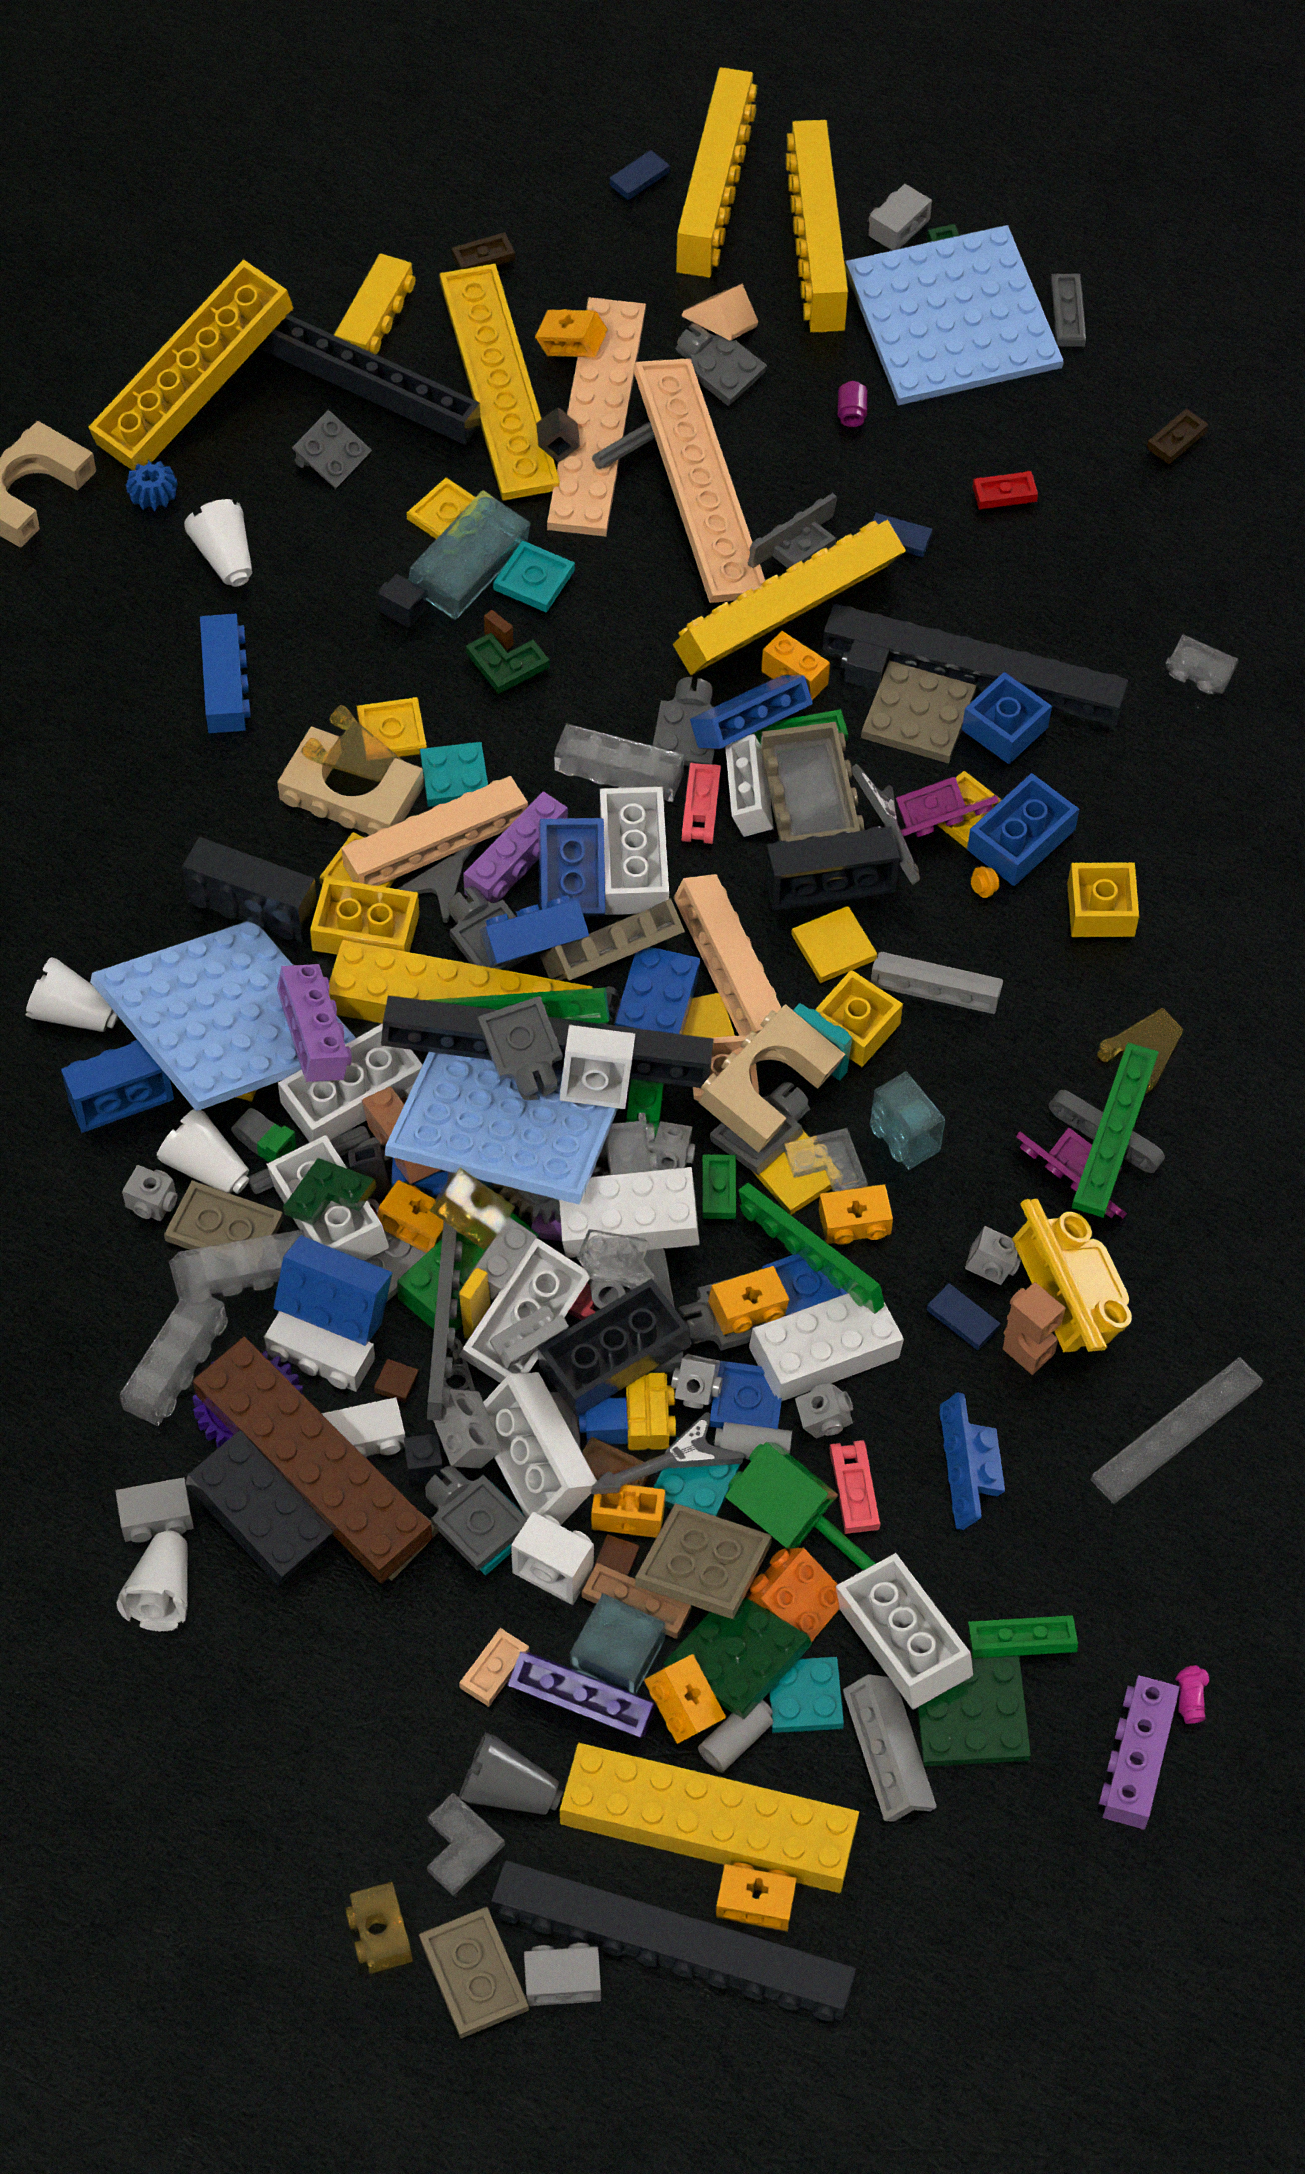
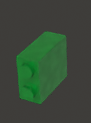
M765 1442L764 1445L759 1444L750 1454L749 1460L751 1462L746 1469L735 1474L729 1482L728 1487L730 1490L725 1497L787 1549L798 1548L838 1494L777 1443Z

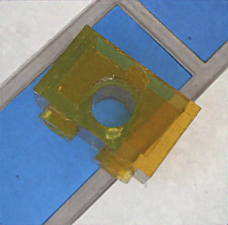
M459 1168L445 1183L429 1211L484 1250L500 1233L514 1206L462 1168Z
M390 1882L350 1893L351 1906L345 1908L350 1929L358 1928L361 1939L354 1942L359 1963L367 1962L369 1973L371 1974L412 1962L411 1950L393 1883ZM374 1923H382L387 1926V1929L379 1935H373L368 1932L369 1927Z

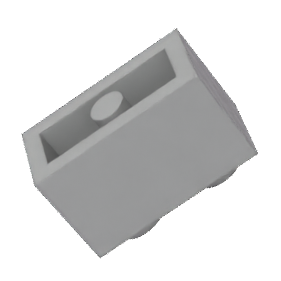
M904 184L897 192H892L880 208H875L869 217V236L893 251L900 249L930 220L932 200Z
M509 1217L500 1227L465 1281L468 1280L477 1267L488 1273L490 1298L494 1299L502 1290L537 1236Z
M184 1477L115 1490L125 1542H145L156 1534L168 1530L175 1531L181 1535L186 1530L194 1529Z
M576 1943L568 1946V1949L554 1950L552 1946L543 1945L532 1948V1951L524 1952L526 1994L529 2006L601 2001L598 1947H590L586 1943Z

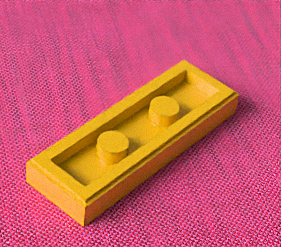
M478 1267L474 1269L459 1292L464 1338L468 1340L491 1306L488 1273Z

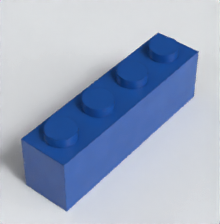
M237 614L200 616L208 732L246 730L245 718H251L249 699H243V693H249L247 674L242 675V668H247L246 650H240V644H246L244 625L238 626Z
M781 675L691 718L690 723L698 748L721 749L812 705L813 702L805 675Z

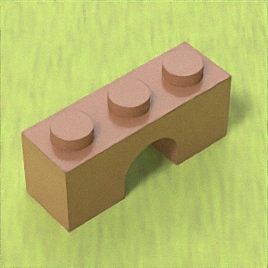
M391 1086L361 1099L368 1127L382 1146L387 1144L405 1105ZM394 1158L396 1166L410 1184L440 1171L437 1168Z
M1036 1282L1027 1290L1024 1288L1018 1290L1010 1300L1011 1309L1007 1316L1008 1325L1004 1331L1005 1340L1003 1350L1032 1375L1055 1354L1058 1339L1052 1332L1062 1324L1065 1307Z

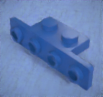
M957 1392L940 1405V1419L942 1421L944 1450L947 1458L948 1480L951 1488L955 1525L957 1529L964 1530L981 1518L979 1493L999 1496L1005 1492L997 1430L995 1428L970 1424L968 1422L965 1394Z

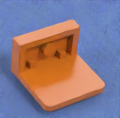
M805 1548L781 1549L771 1558V1566L768 1570L752 1581L749 1587L750 1591L745 1597L809 1635L811 1641H813L840 1609L836 1590L838 1584Z

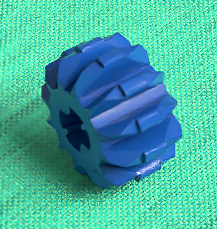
M148 460L145 466L137 463L136 470L129 471L126 484L127 492L133 504H140L142 510L151 506L156 511L158 505L167 508L168 500H175L177 479L173 475L170 466L164 467L161 461L154 465Z

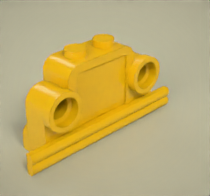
M1038 1199L1022 1201L1020 1205L1028 1221L1016 1233L1012 1241L1032 1284L1036 1282L1065 1307L1062 1324L1054 1330L1063 1352L1077 1351L1082 1346H1086L1089 1352L1105 1350L1107 1348L1106 1344L1110 1343L1119 1332L1123 1331L1131 1323L1132 1319L1131 1312L1127 1307L1129 1302L1128 1293L1106 1247L1100 1241L1090 1239L1092 1234L1090 1225L1081 1215L1074 1212H1065L1059 1218L1047 1219Z

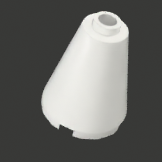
M223 499L201 506L202 512L194 517L192 512L185 520L184 526L187 534L225 584L234 587L245 584L252 574L240 504L237 502L235 505L231 499Z
M49 958L43 968V971L48 973L43 975L40 980H37L27 1004L26 1011L28 1012L25 1015L31 1019L104 1032L107 1027L113 1029L118 1015L95 987L58 959Z
M191 1110L181 1120L183 1124L177 1131L172 1130L157 1152V1158L162 1163L212 1188L230 1194L232 1192L239 1194L249 1182L247 1177L249 1169L206 1113L202 1110Z
M168 1530L156 1534L119 1593L117 1599L118 1611L128 1621H130L131 1617L141 1621L139 1626L141 1628L154 1631H169L176 1629L178 1623L181 1621L183 1623L186 1619L188 1544L179 1533Z

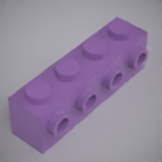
M542 792L463 873L464 888L476 887L487 901L491 903H496L502 899L507 891L539 859L538 823L540 819L568 818V807Z
M319 964L281 966L277 992L305 1082L344 1080L346 1068L352 1062L350 1047L345 1046L343 1025L338 1023L336 1018V1003L329 996L328 978L323 977Z
M1138 1675L1135 1687H1127L1123 1706L1129 1708L1127 1719H1119L1115 1739L1121 1740L1119 1752L1112 1750L1107 1771L1113 1773L1111 1784L1104 1783L1099 1804L1105 1805L1103 1818L1145 1830L1180 1686Z

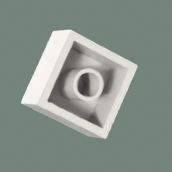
M569 1025L559 1101L625 1109L635 1034Z
M532 1512L511 1545L514 1574L572 1605L583 1590L594 1569V1544L579 1531L571 1532L561 1527L560 1523L549 1515L544 1514L541 1516Z

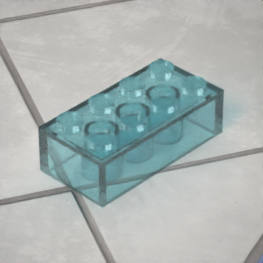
M482 490L410 567L408 580L426 589L427 601L456 620L500 573L521 541L527 542L531 523Z

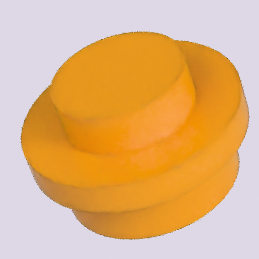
M981 866L974 869L971 885L976 893L983 898H987L998 890L999 879L994 869Z

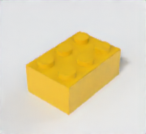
M325 877L310 929L313 951L338 955L342 940L410 952L420 914L418 893Z

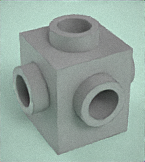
M660 1121L656 1138L650 1137L647 1156L653 1157L651 1170L686 1168L687 1163L693 1164L696 1144L691 1143L693 1127Z
M139 1165L136 1166L122 1190L126 1208L133 1210L142 1218L149 1219L151 1217L159 1221L163 1219L167 1211H172L178 1196L175 1192L173 1179L167 1173L161 1170L152 1171Z
M984 1226L971 1245L965 1269L1001 1285L1008 1274L1013 1276L1016 1273L1021 1258L1017 1256L1018 1252L1012 1238Z
M690 1354L685 1355L682 1358L680 1369L675 1368L671 1388L676 1389L675 1398L683 1400L684 1406L699 1409L703 1408V1404L709 1405L713 1401V1397L718 1398L723 1381L722 1377H718L720 1361ZM694 1379L700 1383V1386L695 1384Z
M832 1383L817 1385L812 1388L811 1392L795 1398L803 1429L815 1438L824 1435H835L841 1432L843 1427L853 1424L850 1411L853 1410V1405L846 1391L842 1392Z

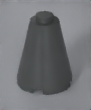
M485 1732L474 1754L471 1768L468 1769L459 1799L468 1803L546 1815L549 1809L555 1811L563 1793V1790L558 1789L559 1781L495 1735Z

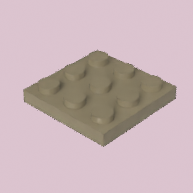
M889 661L862 728L861 738L949 763L962 730L964 710L973 701L977 685Z
M675 1503L635 1577V1586L733 1619L771 1546L772 1536Z

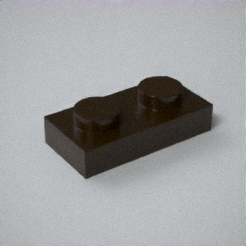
M504 232L453 247L452 257L458 269L462 270L496 264L497 266L514 261L515 251Z
M1185 409L1148 441L1147 449L1166 463L1171 464L1207 433L1209 424L1188 409Z

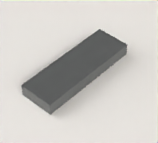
M1052 274L1051 291L1057 346H1085L1086 334L1080 274Z

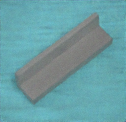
M885 952L878 954V958L874 961L871 975V983L878 988L992 1014L996 1012L1003 980L1000 978Z
M868 1674L843 1689L884 1821L894 1822L913 1810H934L937 1807L900 1692L889 1677Z

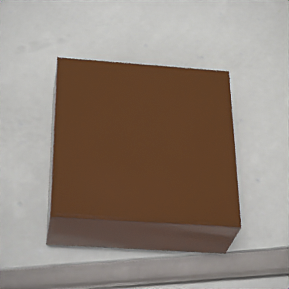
M491 610L484 615L485 635L492 633L506 651L513 646V626L495 611Z
M387 1359L374 1386L375 1393L389 1398L396 1397L398 1401L406 1403L418 1379L419 1370Z
M607 1534L596 1563L629 1576L640 1551V1546Z

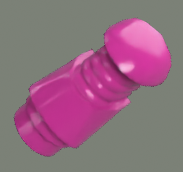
M1196 1665L1189 1666L1181 1670L1175 1680L1179 1681L1180 1686L1178 1711L1184 1717L1186 1724H1194L1206 1719L1204 1686L1208 1685L1209 1675L1206 1670L1200 1669Z

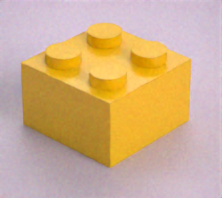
M1071 863L1068 878L1071 937H1135L1139 920L1135 863Z
M850 970L815 1010L825 1020L835 1026L844 1028L852 1036L849 1059L863 1067L901 1024L903 1003L853 970Z

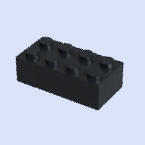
M892 826L883 828L872 827L856 832L843 831L835 835L810 836L802 840L778 841L774 844H768L765 882L772 911L896 892L900 857Z
M199 837L182 866L188 901L199 908H209L220 912L226 918L248 921L260 926L261 929L264 928L275 932L284 939H294L303 943L311 928L317 907L315 878Z
M651 1278L537 1348L539 1366L577 1417L691 1347L690 1328Z
M241 1430L187 1476L185 1485L277 1586H280L330 1542L334 1531Z

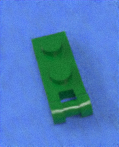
M631 1079L626 1125L637 1123V1120L649 1121V1124L642 1123L644 1136L648 1137V1140L650 1137L656 1138L660 1124L664 1083Z

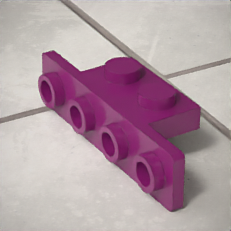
M955 776L895 798L905 824V828L900 829L903 837L914 832L917 837L935 831L933 825L944 821L946 826L959 823L964 820L963 814L974 811L977 816L989 812L993 809L992 804L999 802L997 795H993L965 805Z
M1068 1127L1048 1153L1023 1133L1019 1132L1016 1137L1023 1142L1019 1148L1034 1159L1038 1155L1042 1156L1048 1161L1045 1168L1060 1179L1064 1174L1074 1181L1070 1187L1077 1191L1092 1148L1089 1142ZM1109 1200L1105 1214L1112 1218L1116 1213L1121 1218H1124L1127 1213Z

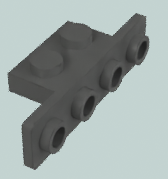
M832 493L824 499L817 500L813 506L803 512H798L785 524L776 526L772 532L763 538H757L750 546L748 565L754 568L773 556L785 567L790 568L800 561L805 563L811 559L813 554L827 547V549L835 546L836 538L820 525L833 517L837 496Z

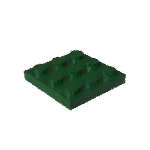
M744 1597L733 1619L710 1612L668 1657L664 1665L666 1668L693 1654L719 1704L745 1720L812 1645V1641L809 1635Z
M1019 1656L971 1658L972 1677L917 1707L924 1767L1030 1760L1031 1754Z

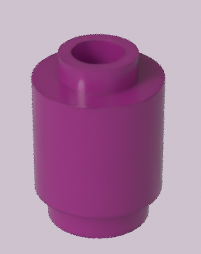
M850 381L838 389V417L845 426L856 427L861 425L867 416V388L859 382Z

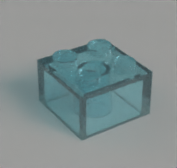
M907 1071L874 1090L870 1126L874 1134L878 1138H883L889 1145L890 1152L896 1161H902L907 1169L910 1170L940 1152L945 1118Z
M602 1593L570 1652L571 1668L636 1694L665 1640L666 1623Z

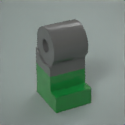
M249 1108L231 1127L232 1133L240 1142L269 1163L297 1148L295 1132L285 1125L281 1128L268 1120L262 1113L252 1108Z

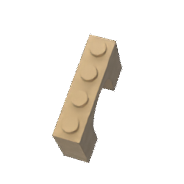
M39 421L30 429H26L20 439L11 448H7L0 457V536L21 548L40 529L36 510L7 492L15 480L31 473H45L78 491L96 472L93 453Z
M311 726L278 780L280 800L291 807H300L308 810L317 817H326L337 821L346 828H355L363 831L369 836L382 828H389L403 822L424 787L423 768L394 758L380 784L374 790L360 796L338 794L332 791L325 781L341 755L339 737Z
M786 1004L777 1013L772 1010L761 1022L762 1030L758 1034L752 1031L741 1044V1047L744 1049L738 1055L732 1052L721 1065V1068L724 1070L718 1076L713 1073L701 1087L705 1092L699 1103L758 1153L779 1132L786 1117L755 1091L749 1077L750 1066L762 1060L781 1061L791 1066L818 1089L835 1071L845 1053Z

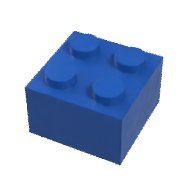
M1004 672L965 708L962 731L1010 764L1048 728L1052 706Z

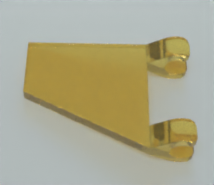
M343 705L338 706L330 716L332 724L346 730L333 747L326 752L316 738H310L301 750V753L306 758L316 763L381 782L394 758L402 760L360 725Z
M1161 1008L1116 1037L1108 1038L1101 1042L1099 1046L1101 1050L1098 1051L1097 1056L1103 1062H1108L1121 1050L1125 1051L1127 1042L1158 1051V1057L1145 1093L1147 1094L1156 1085L1182 1035L1183 1029Z

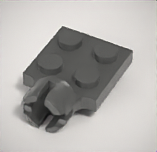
M698 324L690 325L688 328L693 332L686 329L677 341L676 351L686 359H691L698 382L728 406L761 377L767 368L765 363L736 340L730 341L720 335H711Z
M693 677L683 678L677 683L675 698L672 701L661 700L651 761L690 766V763L713 765L716 748H698L690 723L691 718L714 708L711 706L713 690L708 681L698 678L696 691H693V688H691Z
M473 886L464 888L468 895L466 899L458 892L448 902V912L457 923L454 928L450 929V937L470 964L507 971L536 954L533 953L490 966L480 929L487 926L485 921L503 914H507L508 919L515 918L516 916L503 899L499 902L491 903L487 901L479 889Z
M540 996L477 1017L499 1080L512 1078L517 1085L520 1096L524 1100L538 1099L535 1093L538 1091L536 1082H538L543 1097L557 1089V1078L552 1064L562 1060L563 1055Z
M790 1082L781 1084L769 1096L762 1097L784 1115L786 1120L779 1132L759 1153L724 1123H721L710 1133L711 1142L729 1155H736V1160L759 1175L803 1134L802 1126L797 1122L810 1109L808 1099L798 1087L792 1093L788 1092L794 1086Z
M717 1283L699 1287L697 1290L699 1300L678 1308V1314L690 1328V1345L710 1340L716 1342L720 1351L750 1343L752 1329L766 1323L753 1325L743 1333L732 1332L723 1335L708 1303L711 1286Z
M447 1466L440 1470L445 1476L442 1481L434 1475L425 1487L426 1497L438 1509V1512L431 1518V1523L478 1571L515 1540L527 1519L484 1475L475 1481L467 1480L456 1467Z

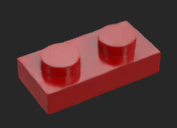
M1031 471L973 480V489L979 509L1037 502L1038 493Z

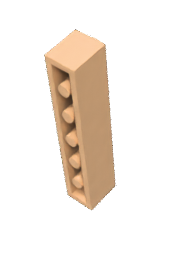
M511 776L502 780H495L481 789L467 792L448 803L439 804L422 814L408 817L401 823L389 828H382L375 834L361 840L350 842L342 847L344 868L353 882L375 886L381 885L504 832L528 807V802Z
M717 874L683 878L673 898L739 1036L749 1035L752 1031L758 1034L763 1028L760 1024L772 1010L777 1013L781 1009L776 998V992L770 985L764 973L763 965L758 961L752 948L751 940L746 936L740 924L739 916L734 911L727 897V891L721 885Z

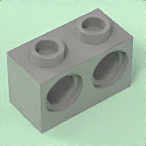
M450 1389L449 1408L442 1407L441 1421L433 1420L450 1465L452 1467L482 1468L502 1449L481 1395L477 1391Z

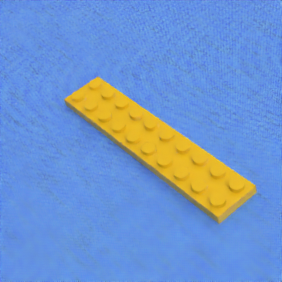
M496 264L440 273L441 287L473 399L480 402L481 427L502 501L552 492L554 487H559L560 480L553 458L538 446L536 423L541 420V416Z

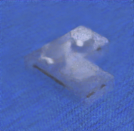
M847 1128L784 1144V1152L794 1178L826 1170L833 1192L867 1187L866 1177Z
M454 1793L428 1816V1822L451 1844L427 1866V1869L454 1896L505 1846V1842Z

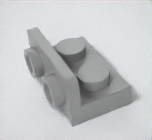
M545 1305L492 1337L490 1344L506 1369L536 1352L539 1346L566 1331L569 1326L562 1315L555 1318L549 1307Z

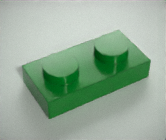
M703 1155V1219H736V1155Z

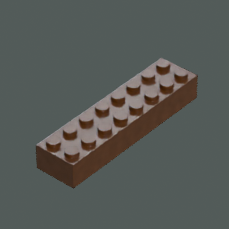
M245 1337L240 1339L193 1380L196 1396L234 1435L241 1430L334 1531L333 1535L381 1584L433 1538L431 1523Z

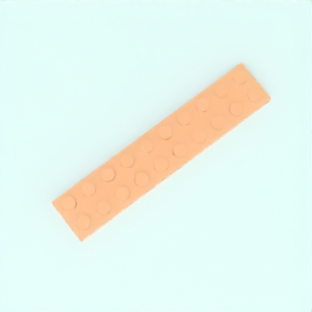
M589 298L587 310L596 311L608 331L596 357H578L567 415L578 423L580 447L558 462L557 474L560 485L553 489L547 530L606 536L620 459L605 468L598 469L592 461V456L624 437L635 375L633 368L638 358L646 304Z
M691 359L635 362L633 371L709 603L735 601L745 591L751 588L756 590L762 586L765 578L760 564L754 568L748 565L749 549L752 540Z

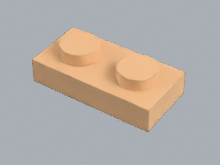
M500 1628L460 1681V1688L485 1705L490 1706L510 1679L520 1652H529V1646Z

